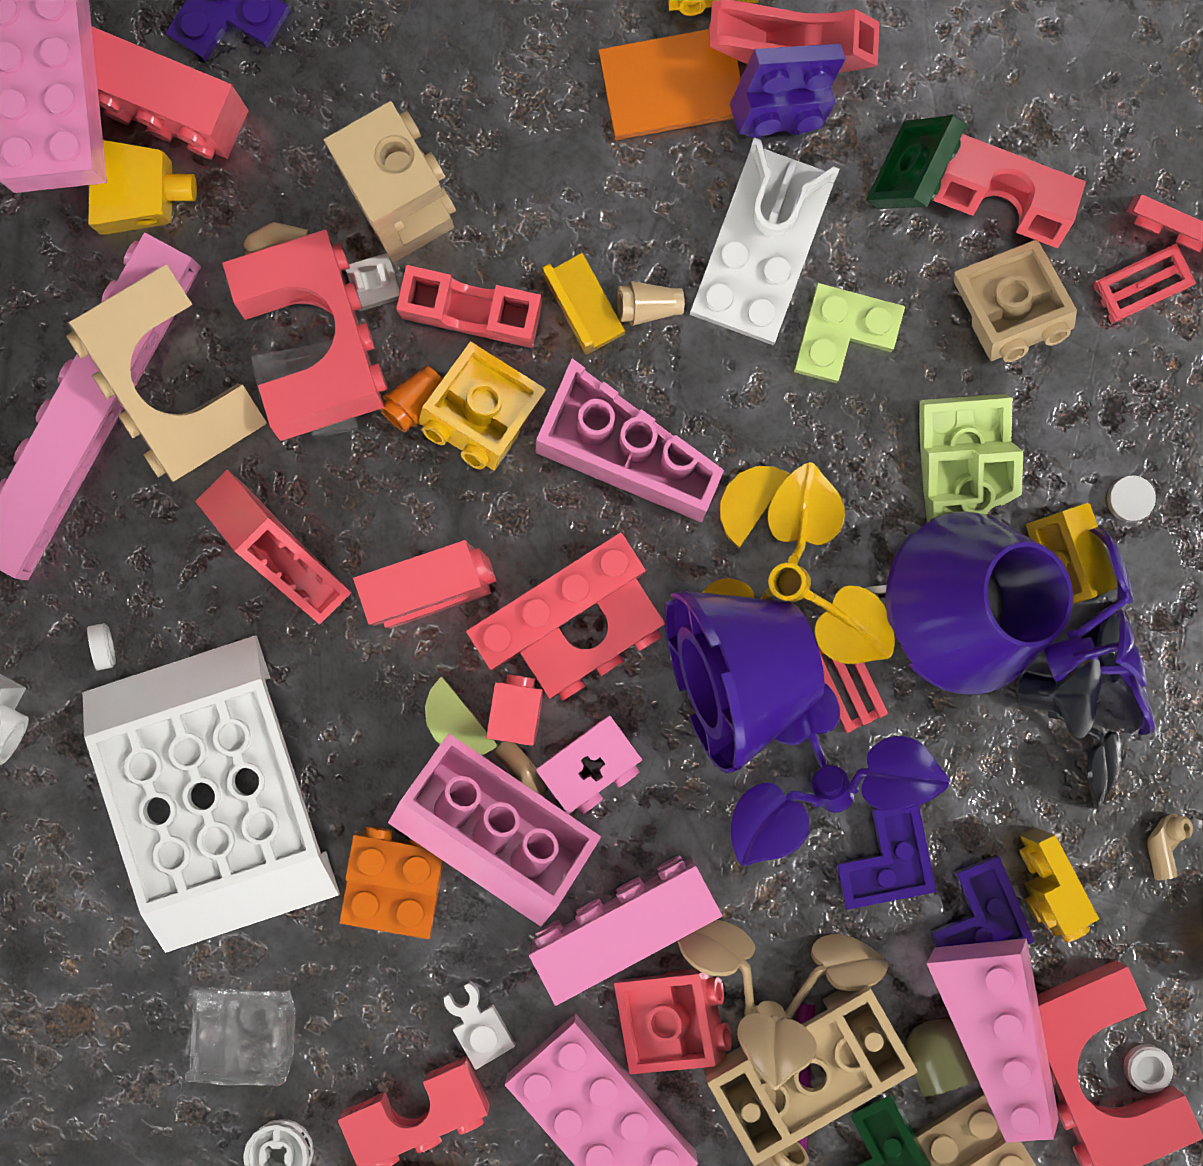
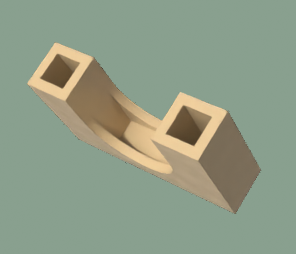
M166 264L69 321L68 324L73 331L67 334L66 337L80 359L89 355L99 371L93 374L92 377L104 396L109 399L115 395L125 411L120 413L118 417L130 436L135 438L141 435L150 450L143 455L158 478L166 473L168 478L174 482L263 427L267 422L243 384L237 383L200 407L180 414L157 411L149 406L137 393L130 371L131 358L137 343L148 331L192 305Z

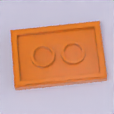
M709 29L599 49V59L615 141L734 119L729 104L741 80L738 61L710 47Z

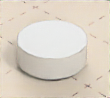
M1127 476L1115 481L1107 493V505L1110 512L1119 520L1126 522L1145 518L1151 513L1156 502L1154 488L1146 479L1139 476Z
M102 623L88 626V641L95 669L98 671L113 668L116 664V658L108 625Z
M1137 1045L1127 1053L1124 1059L1123 1070L1127 1080L1142 1092H1159L1172 1079L1173 1065L1171 1059L1164 1051L1154 1045Z

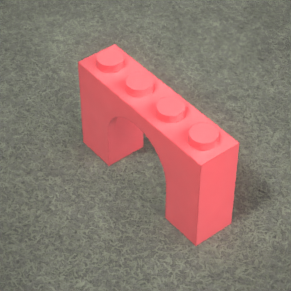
M327 229L222 263L233 302L245 320L295 304L318 306L329 312L335 319L333 342L328 352L319 362L303 371L258 385L270 428L280 441L384 408L380 392L387 390L385 378L379 363L371 365L367 351L375 349L367 323L360 325L358 323L355 311L362 309V304L354 282L346 284L343 270L350 269L349 262L342 243L333 244Z
M466 540L353 578L368 625L384 623L385 628H393L491 595L492 592L489 584L497 582L489 557L480 548H473Z
M1114 960L1037 994L1052 1083L1060 1102L1056 1103L1058 1117L1065 1130L1073 1129L1079 1143L1073 1146V1151L1080 1166H1143L1203 1139V1134L1186 1096L1173 1086H1169L1126 1106L1114 1108L1099 1106L1088 1101L1081 1090L1077 1073L1078 1061L1082 1049L1088 1040L1100 1030L1147 1010L1128 966Z

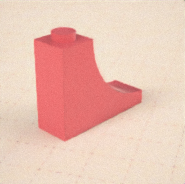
M228 469L195 501L232 549L318 624H321L352 593Z

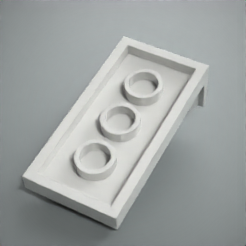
M754 137L690 315L774 345L840 168L832 166L827 171L766 150L763 148L762 141Z

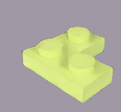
M818 283L794 372L837 384L849 341L892 352L897 340L905 306Z

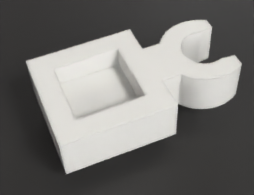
M468 981L464 985L470 996V1001L467 1004H457L451 993L444 996V1004L451 1014L461 1017L463 1022L453 1028V1032L473 1067L477 1070L514 1048L516 1043L493 1004L481 1010L478 1005L480 998L479 990L472 981Z

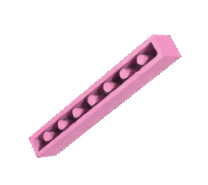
M144 232L140 241L136 240L129 246L123 261L126 266L119 279L109 283L103 293L102 302L166 264L185 294H187L201 266L190 256ZM174 316L148 331L137 343L130 364L134 387L137 385ZM76 354L74 360L69 359L63 365L58 375V383H60L53 398L45 400L36 415L37 427L30 439H24L18 446L13 459L16 464L8 479L3 478L0 481V571L15 579L29 580L116 423L118 415L123 410L115 395L107 399L96 384L92 375L99 370L89 355L80 359L78 354Z

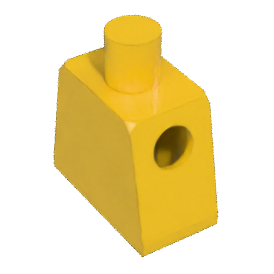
M103 140L107 183L89 185L88 224L99 234H112L167 225L172 220V201L196 200L197 183L195 175L172 174V161L163 151Z

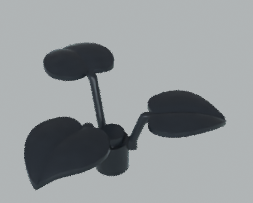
M1123 606L1121 609L1123 610L1124 614L1126 615V617H1127V619H1128V621H1129V623H1130V620H1129L1128 614H1127V612H1126V609H1125V607ZM1116 612L1102 622L1098 632L1097 647L1119 641V620ZM1118 651L1098 656L1100 663L1095 659L1083 661L1061 681L1057 682L1053 675L1027 671L1022 676L1018 689V700L1022 707L1048 711L1049 718L1065 722L1069 733L1074 738L1080 739L1085 737L1086 734L1093 738L1095 746L1090 751L1088 757L1087 776L1093 808L1098 810L1112 792L1122 766V745L1118 734L1108 731L1104 736L1102 732L1092 727L1096 717L1102 676L1104 675L1102 674L1101 666L1120 665L1116 663ZM1105 674L1106 681L1110 683H1115L1121 677L1119 674Z

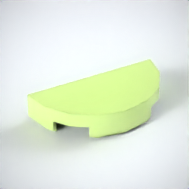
M441 676L430 689L425 705L426 725L434 740L441 744L449 733L480 755H484L499 746L494 739L486 738L487 730L444 677Z

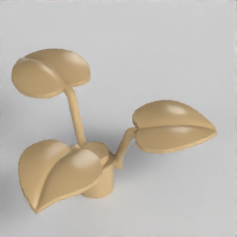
M715 920L677 941L684 958L702 973L711 976H729L734 974L738 968L742 972L746 1006L744 1009L745 1017L738 1026V1040L753 1067L774 1091L780 1088L790 1077L805 1069L816 1055L817 1043L814 1036L802 1024L792 1020V1017L818 978L826 975L830 984L839 990L859 991L866 986L872 987L886 975L888 970V962L884 960L883 956L862 941L843 934L822 936L816 940L811 950V957L819 966L811 972L789 1007L784 1011L781 1005L773 1001H763L758 1006L754 1005L751 967L745 960L754 955L756 948L750 936L739 927L725 921Z

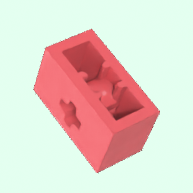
M507 674L506 682H495L486 738L531 746L536 743L544 689L535 687L536 678Z

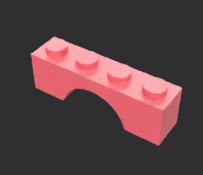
M620 532L466 632L489 669L495 670L520 654L528 646L597 604L598 601L634 578H639L645 574L646 570L622 532Z

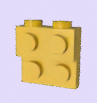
M470 341L422 407L419 424L424 426L422 429L424 435L435 444L445 445L446 442H449L462 450V459L471 467L481 470L487 466L495 471L517 440L520 430L543 399L547 389Z
M1036 827L1022 833L1019 837L1025 847L1019 850L1020 855L1032 874L1036 872L1039 874L1038 877L1024 884L1030 895L1024 899L1030 914L1037 923L1042 922L1048 930L1051 929L1054 936L1061 935L1065 942H1071L1083 937L1090 931L1088 925L1098 921L1099 917L1055 834Z

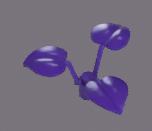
M1096 527L1090 529V531L1109 549L1113 568L1117 575V600L1078 629L1067 632L1069 639L1051 644L1044 651L1056 682L1061 681L1083 661L1095 659L1100 663L1098 656L1118 651L1116 663L1120 665L1101 666L1102 674H1119L1133 689L1141 710L1138 734H1151L1155 731V722L1145 689L1147 687L1145 666L1141 653L1134 644L1135 638L1131 625L1121 609L1127 603H1133L1130 576L1116 542L1107 531ZM1116 612L1119 620L1118 642L1095 648L1091 637L1081 638Z
M824 682V693L821 699L775 738L776 741L785 745H797L807 738L809 739L821 768L815 773L812 780L815 794L791 791L785 796L782 790L773 783H762L746 791L737 802L731 821V840L734 853L740 865L744 867L756 862L779 859L796 851L805 842L809 834L810 820L805 807L795 800L812 803L816 808L822 806L825 810L832 813H839L851 806L854 794L859 791L858 785L865 778L862 783L861 792L868 804L884 811H900L926 803L941 794L950 786L949 778L925 746L917 740L906 736L887 737L876 743L867 755L868 768H860L851 781L842 768L829 765L816 734L827 733L836 728L840 719V706L836 695Z

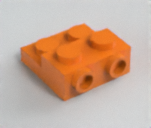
M366 826L365 833L357 832L353 835L345 878L347 884L340 924L430 939L444 861L411 838L410 841L392 838L393 831L390 829Z

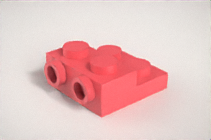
M696 968L668 971L663 975L621 979L614 983L630 1074L716 1067L727 1058L726 1051H730L732 1047V1033L729 1025L721 1023L718 1005L723 1004L724 988L719 977H713L702 973Z

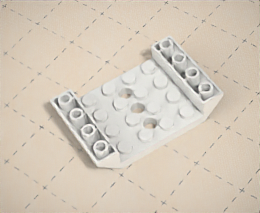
M257 635L82 692L84 738L140 914L165 953L340 895L327 852L320 853L265 680L270 679V675ZM242 768L252 769L259 777L258 789L253 794H243L235 785L236 774ZM200 782L211 786L215 793L214 803L208 809L198 808L191 799L193 787ZM155 797L163 798L170 806V816L163 824L153 822L147 813L148 804Z

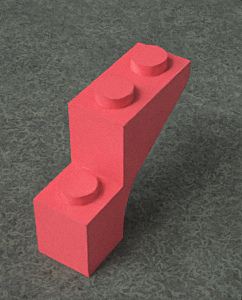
M736 0L712 1L711 22L709 24L710 47L748 64L755 49L841 44L846 59L839 73L878 66L880 22L857 9L833 13H801Z

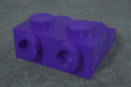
M825 44L755 49L729 104L738 135L745 134L751 138H760L774 132L787 131L793 135H801L805 132L821 129L836 103L831 86L846 59L842 45Z

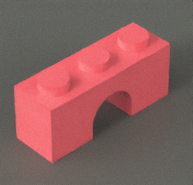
M962 134L960 149L955 157L949 161L940 180V190L933 201L974 216L983 198L989 196L1005 198L1016 207L1019 213L1016 233L1059 248L1075 221L1086 181Z
M406 265L396 310L401 319L533 348L543 303L540 294L496 285L495 289L474 287L456 281L450 274Z
M636 578L597 602L608 623L607 635L598 646L591 649L576 648L567 641L558 627L520 652L549 699L559 694L562 701L585 687L581 680L582 677L595 669L602 676L624 662L619 654L635 644L638 651H641L662 637L657 629L665 625V622Z
M464 1056L426 1074L423 1084L429 1096L430 1109L419 1117L408 1118L398 1114L391 1106L386 1092L344 1109L338 1118V1123L356 1165L392 1166L400 1160L398 1155L415 1148L417 1153H421L442 1142L440 1136L457 1129L459 1134H464L481 1126L484 1123L483 1117L488 1115L490 1103L468 1056Z

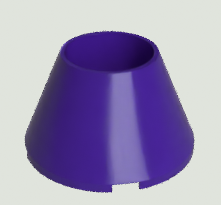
M953 512L930 519V522L921 527L916 533L910 534L899 548L892 562L886 587L887 619L894 631L895 640L900 641L905 653L911 660L909 666L931 685L951 693L963 695L992 692L1015 680L1063 631L1070 618L1073 605L1070 577L1061 560L1051 550L999 520L976 512ZM991 573L996 577L1003 595L1004 609L1000 626L996 622L989 605L988 584Z
M682 590L672 593L671 597L675 599L667 601L665 604L666 639L679 692L687 689L696 714L689 716V720L702 747L714 765L724 773L737 771L823 696L824 671L815 637L805 616L792 602Z

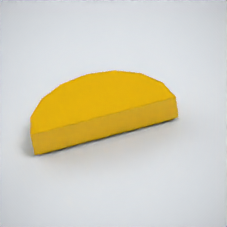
M755 466L740 472L726 486L720 500V521L726 537L738 549L771 502L779 486L790 474L789 472L774 466Z

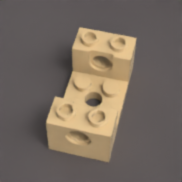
M389 101L323 140L353 196L392 263L454 229L450 214L454 213L456 209L445 189L441 188L439 181L444 179L445 175L432 152L424 155L414 141L421 137V134L409 112L406 110L399 114L392 101Z
M869 986L859 991L838 990L822 999L827 1010L802 1024L814 1036L817 1043L816 1055L811 1063L822 1066L825 1071L824 1080L817 1087L808 1088L803 1086L799 1082L798 1072L774 1091L753 1067L741 1046L726 1054L727 1058L716 1067L703 1068L709 1088L754 1166L918 1072Z

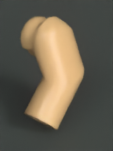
M276 222L269 223L246 237L243 245L246 249L245 255L309 235L310 230Z
M503 741L496 748L495 756L517 780L544 797L547 785L537 773V768L516 743Z
M1177 814L1167 815L1160 820L1149 835L1147 847L1155 880H1167L1178 876L1172 851L1185 838L1191 837L1193 825L1189 818L1178 816Z

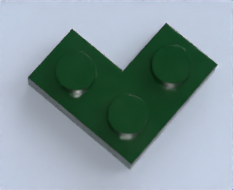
M893 1093L850 1115L871 1155V1158L855 1166H932Z

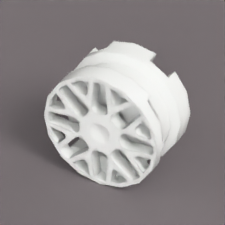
M287 1119L273 1120L260 1127L247 1142L243 1155L244 1165L310 1166L314 1154L313 1143L306 1129L297 1122ZM306 1137H307V1139H308V1141H309V1145H310V1146H308V1144H307V1142H306V1140H305Z

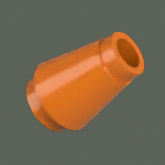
M425 365L420 371L383 396L385 402L383 403L384 408L380 409L381 413L402 432H406L411 426L416 428L419 424L422 407L443 380L442 377L431 367Z

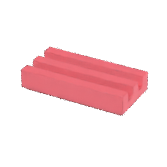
M1176 243L1097 280L1092 285L1095 292H1099L1102 298L1100 302L1103 308H1107L1110 314L1108 318L1110 323L1113 324L1192 287L1196 282ZM1170 257L1172 258L1175 265L1112 293L1110 285ZM1179 273L1182 281L1122 309L1119 308L1118 301Z
M818 646L819 653H820V656H821V654H824V653L822 652V650H821V649L819 648V646ZM821 657L824 682L837 697L840 706L839 720L845 733H849L862 725L871 723L877 718L888 715L865 663L853 664L874 708V710L867 712L846 665L832 659L858 714V717L851 720Z

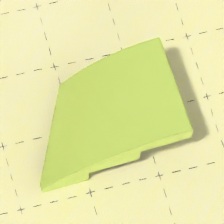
M1008 394L919 400L921 468L927 523L930 522V519L953 512H976L987 515L993 507L1003 506L1022 495L1023 451L1011 442L1013 398Z

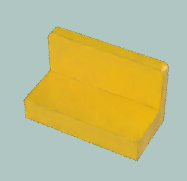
M583 253L555 268L550 263L542 267L543 278L585 355L625 335L621 322Z
M1089 503L1025 524L1030 539L1051 550L1065 566L1072 584L1073 604L1095 598L1117 588V578L1105 544L1090 531V529L1098 527Z

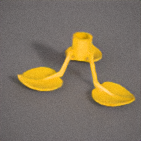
M806 463L792 472L782 482L771 500L768 510V524L772 535L781 542L797 541V546L793 554L789 556L788 563L779 564L771 571L768 580L769 588L760 599L771 600L776 596L784 601L796 602L806 598L825 609L827 612L822 614L816 622L815 637L822 652L837 662L859 664L889 659L894 653L895 636L888 622L886 607L882 601L868 589L848 585L837 592L833 604L810 590V576L804 568L798 566L806 541L814 545H823L830 542L841 531L845 519V508L838 491L814 463ZM732 578L714 581L702 591V593L755 598L754 592L749 585Z

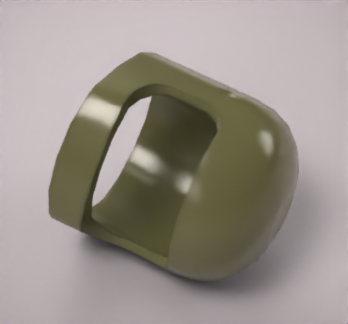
M943 1017L926 1021L910 1032L906 1040L905 1049L918 1071L914 1076L923 1097L949 1092L978 1080L951 1018Z

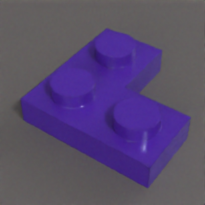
M186 0L168 27L165 35L169 40L206 62L229 26L268 48L291 10L288 5L280 0Z
M919 805L900 811L871 809L880 854L836 863L845 909L849 910L937 892Z
M991 856L954 872L971 915L930 931L936 947L1027 938L1028 944L1035 942L1000 856Z

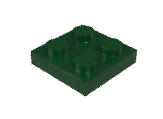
M954 115L905 120L866 201L878 209L928 207L929 202L936 197L940 190V180L949 161L955 157L960 149V138L967 124Z

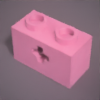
M608 715L537 767L536 771L567 814L577 809L583 815L603 800L599 792L609 784L614 782L619 788L639 774L640 771L636 765L642 761V758L611 715ZM589 756L593 761L601 757L604 764L600 767L602 774L600 778L595 779L591 774L583 778L580 771L584 768L582 761L584 757Z

